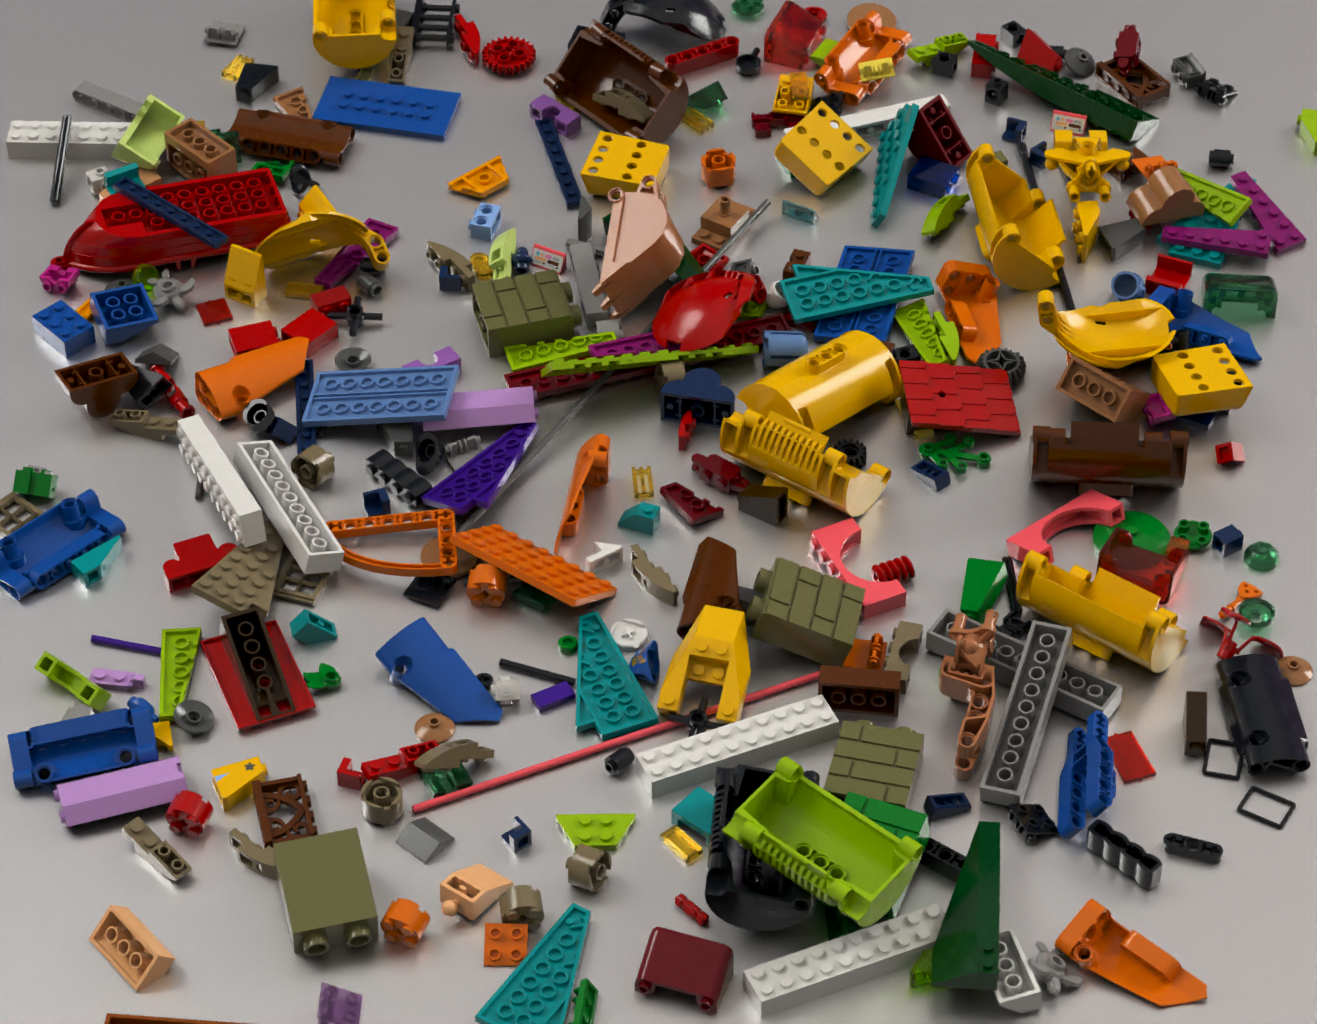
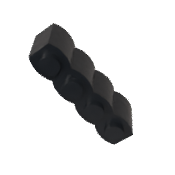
M381 449L365 459V471L367 474L378 479L381 485L390 488L395 495L403 497L407 504L417 507L422 503L421 496L432 489V485L425 478L420 477L413 469L406 467L402 461L394 458L385 449Z
M1097 819L1088 827L1086 845L1091 851L1102 855L1108 863L1118 866L1124 874L1134 877L1145 888L1151 889L1160 881L1162 862L1156 856L1146 853L1140 845L1130 842L1124 834L1114 831L1105 821Z

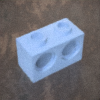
M480 203L478 209L474 211L473 219L469 221L468 230L471 231V238L492 240L502 220L501 206Z

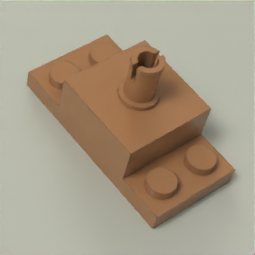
M721 196L701 216V228L691 237V243L696 245L705 243L718 251L756 209L732 201L729 196Z

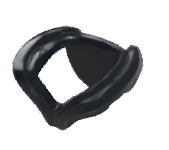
M295 164L291 168L289 179L294 194H302L308 186L313 187L317 185L320 188V184L311 179L306 166ZM303 184L301 189H298L297 186Z

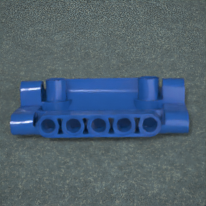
M92 489L86 490L75 498H66L61 503L0 540V587L16 600L22 599L37 588L43 590L72 572L71 561L108 540L122 535L126 532V526L120 518L101 508L98 496Z
M149 705L129 710L127 708L35 726L29 728L28 731L7 735L16 790L38 785H49L52 782L119 768H128L159 760ZM124 753H131L132 759L129 762L124 763L121 761ZM43 770H50V777L42 780L40 773Z

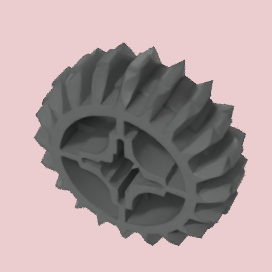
M1000 347L998 349L991 348L990 351L985 350V353H981L977 360V367L1007 371L1010 388L1012 385L1017 386L1018 382H1022L1026 374L1024 357L1020 356L1019 352L1015 353L1014 349L1008 350L1007 347L1005 349Z

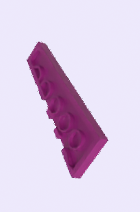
M368 218L364 223L367 229L381 235L385 244L392 241L399 234L398 227ZM372 243V244H371L372 246H375V247H376V246H379L377 243ZM361 245L343 246L314 278L315 285L327 289L333 288L359 267V261H363V257H369Z
M1164 226L1161 242L1268 259L1273 232L1264 229L1256 231Z
M653 332L588 345V352L597 359L609 355L621 357L622 354L632 353L635 356L647 351L653 354L659 350H668L671 353V351L680 350L681 344L668 342L667 347L664 348L658 344L653 336Z

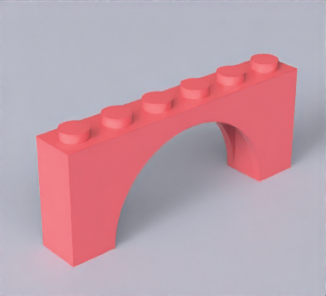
M1090 489L1006 539L1008 554L1010 557L1024 562L1027 553L1030 550H1034L1048 557V563L1051 564L1054 562L1052 547L1047 543L1050 537L1063 529L1082 524H1100L1113 527L1125 520L1123 503Z
M853 518L811 531L810 548L817 553L820 562L824 563L827 567L829 575L842 580L843 583L847 582L866 589L860 612L863 620L906 606V590L898 579L887 582L868 581L852 574L842 563L841 559L844 554L852 547L861 544V529Z

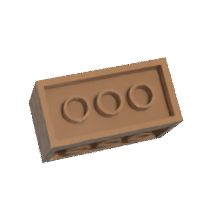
M189 118L164 133L168 166L186 179L193 180L238 172L235 148L194 119Z
M1073 355L1055 388L1114 423H1136L1150 396L1148 393L1102 367L1091 365Z

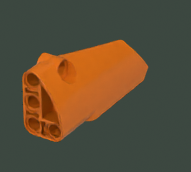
M597 434L584 443L577 454L555 542V555L559 553L562 536L572 537L579 531L584 510V490L582 485L599 487L606 485L611 470V441L605 434Z
M1090 899L1081 908L1055 941V947L1077 962L1081 969L1090 970L1160 1007L1187 1004L1207 999V985L1183 969L1174 957L1134 930L1129 931L1116 922L1111 912L1093 899ZM1084 955H1090L1088 959H1081Z

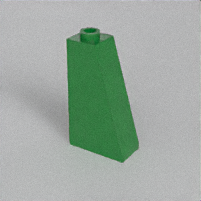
M969 558L967 560L960 606L961 613L966 614L968 618L979 623H984L986 611L992 608L1008 578L1005 562Z

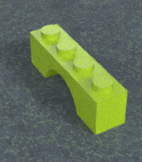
M44 651L34 667L72 692L75 697L100 712L112 696L58 657Z

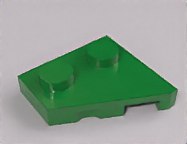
M291 160L287 165H279V161L256 162L251 170L269 168L275 182L283 183L288 177L291 168L295 165V161Z

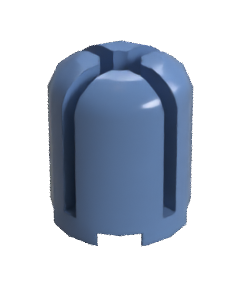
M764 330L762 341L764 359H762V366L782 367L808 353V339L805 333L801 331Z

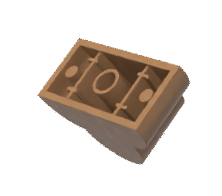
M1164 166L1156 170L1149 177L1147 183L1136 188L1126 201V204L1142 227L1203 215L1205 210L1197 194L1175 166Z

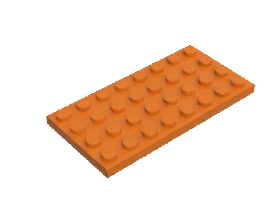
M499 524L482 526L481 528L470 529L469 531L459 532L450 536V543L572 607L616 595L617 588L612 586L611 582L595 577L596 575L592 572L581 570L578 565L564 561V558L561 556L550 554L549 550L533 545L534 543L530 540L519 538L518 534L504 530Z

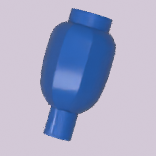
M135 696L128 700L127 706L129 709L149 705L153 723L159 722V717L154 714V707L147 700L141 697L136 698Z

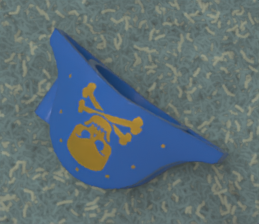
M655 640L651 641L642 650L636 651V654L630 661L629 667L637 679L648 680L652 684H656L658 680L660 663L658 643Z

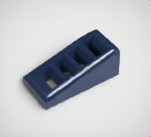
M924 459L910 468L913 474L937 492L951 483L948 471Z
M964 792L928 795L923 805L930 820L964 812L972 807Z

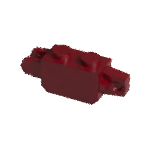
M1125 25L1124 30L1119 32V38H1116L1117 50L1114 51L1113 58L1120 69V75L1123 77L1130 75L1131 68L1139 65L1142 43L1135 25Z
M696 453L691 457L693 462L691 469L699 474V479L727 494L733 491L740 493L750 485L749 481L741 477L740 466L716 454L706 457Z

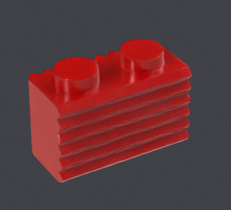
M344 285L310 295L311 307L328 317V312H346L347 307L352 305L351 295Z

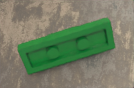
M586 978L580 981V987L573 990L577 995L576 998H572V1002L575 1004L574 1021L568 1024H593L598 990Z

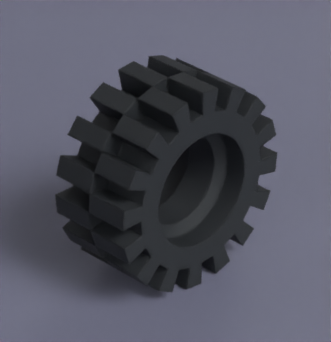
M843 439V442L838 441V444L834 445V449L846 455H853L852 457L847 456L846 464L861 470L866 465V446L862 442L859 444V440L853 442V439H850V441Z

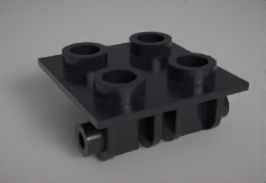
M1215 78L1195 82V84L1199 85L1195 88L1198 96L1207 100L1210 98V101L1219 105L1226 104V96L1239 93V91L1234 90L1233 86L1220 84V81Z
M844 91L833 92L830 95L813 99L810 112L823 101L841 117ZM818 110L820 116H826L823 110Z
M450 575L415 577L403 595L438 607L456 581Z
M1008 804L1010 808L1008 818L1012 821L1015 828L1018 829V832L1022 833L1021 835L1026 842L1033 843L1036 840L1037 834H1059L1055 823L1040 804Z

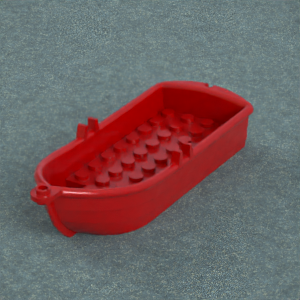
M269 168L150 186L145 188L226 234L229 241L218 249H214L118 192L106 197L94 208L88 218L69 238L63 256L53 258L50 264L61 266L63 270L71 267L94 273H122L174 262L178 270H181V261L190 260L191 268H193L196 258L229 253L232 244L249 250L255 249L272 232L292 221Z

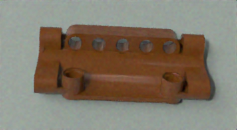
M240 108L232 127L224 136V141L235 149H242V151L249 154L308 164H317L323 160V163L326 165L340 167L346 146L354 140L355 128L337 125L334 121L282 114L269 110L254 111ZM248 140L252 142L253 147L249 146ZM265 143L269 146V150L265 148ZM281 146H283V147L285 148V150H286L285 153L282 152ZM297 149L301 150L302 156L297 153ZM313 151L318 154V158L314 157Z

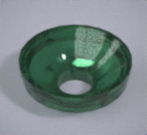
M1259 541L1246 548L1244 562L1253 570L1260 572L1271 571L1279 564V552L1270 543ZM1258 548H1265L1268 551L1260 552L1258 551Z
M1252 598L1240 604L1239 614L1251 622L1250 626H1246L1252 629H1261L1273 622L1275 609L1268 601ZM1258 618L1261 622L1254 623L1250 619Z

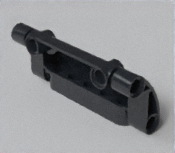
M1246 654L1218 662L1216 669L1221 682L1218 690L1235 742L1236 751L1244 759L1247 772L1253 776L1260 775L1270 764L1296 772H1303L1309 769L1311 763L1307 753L1308 738L1289 679L1283 677L1278 659L1266 654Z

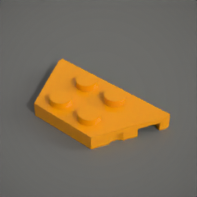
M498 155L447 183V186L451 191L484 198L509 184V177L505 172L501 156Z

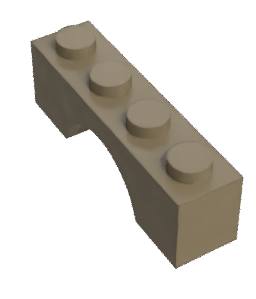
M900 621L898 628L893 630L892 640L894 641L889 643V656H885L884 667L888 671L901 672L900 694L906 695L911 667L905 664L901 658L911 653H918L923 635L922 624Z

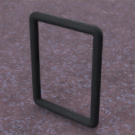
M1209 738L1202 768L1203 774L1238 780L1243 763V758L1240 756L1236 776L1206 771L1211 742L1235 746V742Z
M1251 786L1237 807V810L1276 828H1282L1295 809L1296 804L1266 790ZM1253 790L1291 805L1280 824L1242 809Z

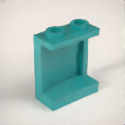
M698 786L671 810L672 824L676 827L683 823L706 838V845L708 847L710 844L714 796Z

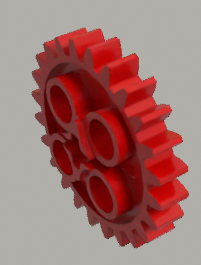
M504 36V39L497 37V41L492 39L491 43H487V46H484L482 50L484 66H487L488 70L492 69V72L498 71V74L505 72V75L508 72H511L512 75H514V72L520 74V70L526 71V67L531 68V64H534V60H536L534 45H530V41L525 42V39L519 40V37L513 39V36L508 39L506 36Z

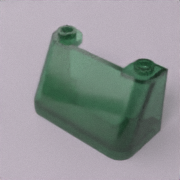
M1208 273L1203 276L1202 308L1211 312L1214 307L1221 308L1222 301L1258 303V310H1264L1266 318H1275L1278 291L1275 280L1272 277L1226 273Z

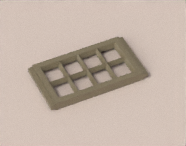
M9 493L0 500V512L7 515L6 518L0 521V535L2 537L10 535L44 512L17 493ZM16 502L21 506L12 514L5 510ZM25 510L32 514L24 521L16 517ZM12 519L18 523L9 531L2 527Z
M291 555L275 582L272 596L314 606L334 572L314 573L313 575L322 577L319 583L306 581L305 579L308 574H304L302 579L290 577L288 575L292 569L303 572L300 566L295 565L296 560ZM285 581L298 584L295 591L281 587ZM302 585L316 588L312 595L298 592Z

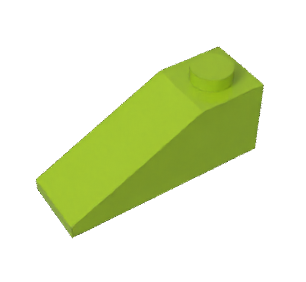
M1302 108V114L1298 115L1297 125H1300L1299 133L1311 153L1317 156V110Z

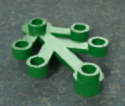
M952 433L946 434L944 440L935 444L924 443L919 446L921 458L932 460L938 467L944 470L949 468L950 462L957 473L965 474L967 472V463L960 462L958 459L976 462V466L980 469H988L991 466V457L986 452H981L979 455L961 452L974 447L975 440L970 436L965 437L963 443L953 446L956 443V436ZM946 446H953V447H951V448H949V449H946V450H945V449H942V448H944V447H946Z

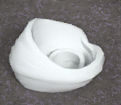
M780 281L774 282L767 293L765 301L772 309L788 308L780 287Z

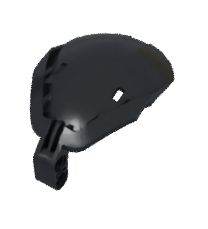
M610 0L600 16V23L611 31H614L622 17L628 14L643 17L661 25H669L678 32L686 33L704 41L718 40L726 32L722 22L725 19L710 0Z

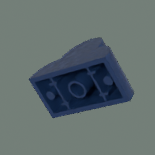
M709 368L693 369L685 375L684 380H674L666 383L660 392L661 420L680 423L685 413L691 411L692 418L696 419V425L721 428L723 418H730L735 411V395L733 391L725 386H721L720 375Z

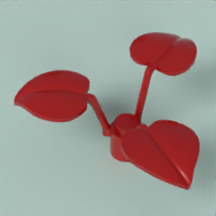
M1221 607V611L1228 617L1234 618L1235 622L1232 630L1208 616H1203L1200 621V625H1212L1224 631L1222 643L1216 654L1222 660L1231 658L1235 654L1239 655L1240 651L1251 641H1256L1271 648L1281 658L1284 656L1282 649L1277 644L1259 636H1251L1237 649L1236 646L1238 644L1232 641V637L1238 622L1240 621L1249 626L1251 622L1228 608Z

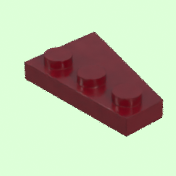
M677 482L660 487V494L692 526L722 516L724 513L723 508L719 506L715 508L705 498L703 500L694 496L693 491Z

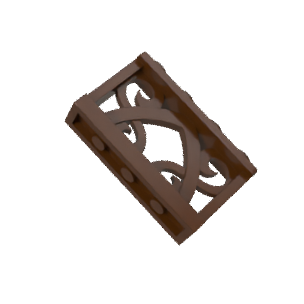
M1114 58L1106 62L1100 61L1096 63L1095 77L1128 104L1138 109H1143L1144 105L1163 97L1167 98L1170 95L1171 84L1141 59H1139L1138 66L1131 68L1130 75L1141 77L1143 80L1142 85L1128 83L1126 77H1121L1120 69Z
M301 773L294 777L260 782V780L251 781L264 849L269 845L273 848L275 843L318 835L317 826H312V823H315L313 810L309 811V808H311L310 795H305L308 792L306 780L302 781ZM290 789H296L297 793L295 795H291ZM288 790L285 795H282L283 791ZM272 804L274 807L269 808L267 805ZM281 804L296 811L294 817L287 824L279 818L267 816L276 813ZM274 824H278L281 826V828H279V826H277L276 828H272L271 826ZM301 828L306 830V833L294 836L290 833L293 831L295 834H300L298 830Z

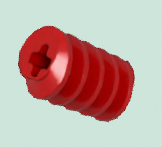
M907 556L894 558L893 561L888 560L886 563L882 562L871 567V578L874 582L893 581L894 578L901 582V576L906 581L908 580V574L911 578H915L913 564Z

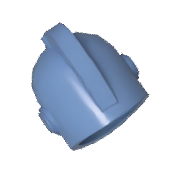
M1122 271L1112 278L1111 289L1117 301L1121 302L1145 297V284L1138 274Z

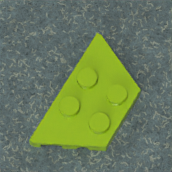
M636 813L556 814L557 825L560 824L563 834L570 840V845L574 851L577 850L578 845L581 843L603 851H617L621 845V840L628 834L629 827L632 823L636 822Z

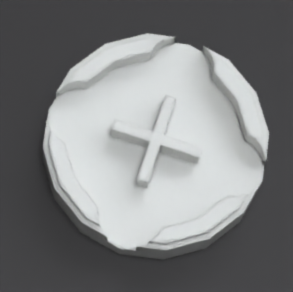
M624 619L623 622H616L609 631L620 651H637L648 642V629L645 628L642 622L635 619Z

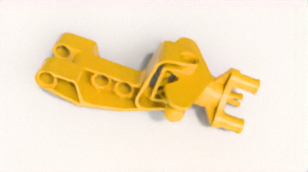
M1054 130V149L1045 151L1044 156L1047 158L1045 167L1052 171L1059 166L1064 174L1072 179L1066 185L1070 201H1079V193L1095 192L1100 195V201L1104 203L1109 202V199H1111V185L1102 176L1114 165L1119 171L1127 170L1131 153L1115 148L1108 150L1106 130H1089V137H1073L1072 130Z

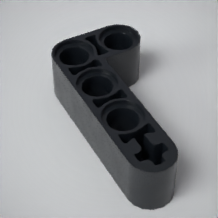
M928 818L929 830H931V820ZM930 837L919 863L957 883L966 856Z

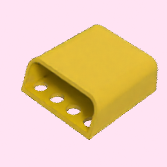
M821 101L781 139L774 150V156L814 195L821 196L855 167L859 166L873 148L830 107ZM818 110H823L826 116H820ZM830 122L837 123L838 129L833 128ZM843 134H848L851 140H845ZM855 146H861L864 152H858Z
M600 131L580 173L586 190L591 195L608 197L609 191L613 188H620L623 192H637L642 178L646 175L655 176L660 188L669 167V146ZM605 148L607 151L600 152L599 149ZM595 159H602V160H603L602 162H599V163L594 162ZM595 169L598 172L590 173L589 170ZM654 181L647 182L645 186L651 187ZM616 194L613 198L619 199L621 194Z
M1225 343L1153 356L1151 381L1174 416L1240 409L1245 404L1254 387ZM1220 361H1227V362H1229V363H1228V364H1222V363H1220ZM1228 371H1233V372H1235L1236 374L1231 375V374H1228L1227 372H1228ZM1234 382H1241L1243 385H1236Z

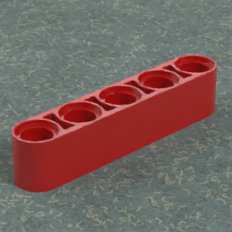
M728 36L669 55L665 58V67L681 76L734 59L739 56V39L735 36Z

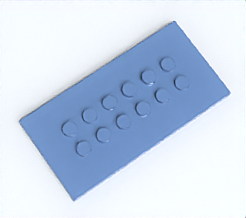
M459 365L317 372L301 423L303 427L444 421L447 418L459 377Z

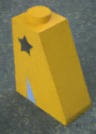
M258 756L211 770L213 786L224 812L231 810L253 794L251 781L260 780V782H266L265 776L268 775L265 763L261 764Z

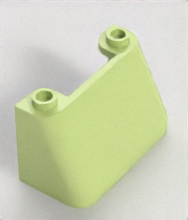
M149 94L110 156L129 164L136 162L139 167L144 169H156L161 162L159 157L166 148L164 133L181 124L185 116Z

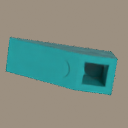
M118 535L71 561L73 576L86 588L101 580L123 550L121 536Z

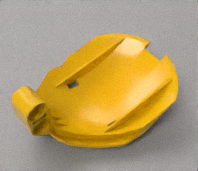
M310 211L304 213L297 220L285 224L272 232L254 251L263 255L264 269H275L294 261L305 259L316 252H324L332 248L348 245H361L368 254L373 267L378 271L386 270L390 261V253L381 235L367 229L365 224L356 218L332 211ZM372 243H377L379 246H376V247H375V246H372L371 244H372ZM382 258L385 262H380L378 259Z
M1041 290L1037 294L1040 326L1053 334L1057 343L1067 352L1094 366L1120 369L1136 361L1150 358L1165 349L1176 333V330L1169 333L1168 323L1175 319L1170 310L1150 299L1142 298L1110 302L1101 307L1090 305L1070 311H1057L1054 295L1050 290ZM1095 321H1096V322H1104V323H1106V324H1105V325L1096 324Z

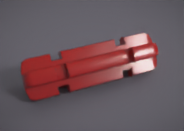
M684 894L676 896L675 904L678 907H683L682 910L694 920L697 919L696 922L704 926L708 923L709 915L704 911L701 912V908L690 899L687 900L688 898Z

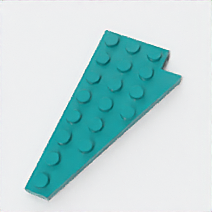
M914 103L911 106L905 104L902 109L900 108L897 111L896 118L889 122L887 130L882 132L878 139L880 141L877 149L879 155L876 160L878 164L875 170L873 211L870 216L872 218L871 226L878 228L887 216L919 110V106Z
M1231 183L1225 186V188L1235 191ZM1204 210L1203 215L1180 219L1172 226L1237 230L1242 216L1230 227ZM1162 233L1157 236L1156 243L1171 246L1168 256L1193 262L1194 264L1220 270L1226 256L1225 252L1162 243Z
M572 903L475 1015V1021L480 1024H565L591 919V911Z

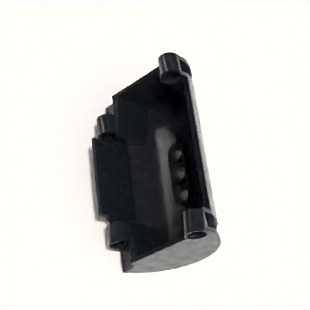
M738 764L734 768L717 767L716 791L713 802L707 864L708 872L705 884L706 902L717 917L733 926L753 931L784 929L798 923L808 915L811 908L812 894L756 857L752 849L747 850L743 848L737 841L725 836L722 832V829L732 820L735 811L775 772L773 770ZM809 770L803 772V776L819 786L820 775L817 772Z

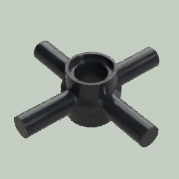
M355 296L354 304L347 307V312H328V318L348 321V326L350 327L349 335L351 337L356 336L357 328L364 325V320H383V313H364L360 296Z
M702 697L698 709L692 710L688 716L668 712L667 720L687 724L690 732L688 737L706 732V729L712 730L724 726V724L708 721L705 713L709 703V698Z

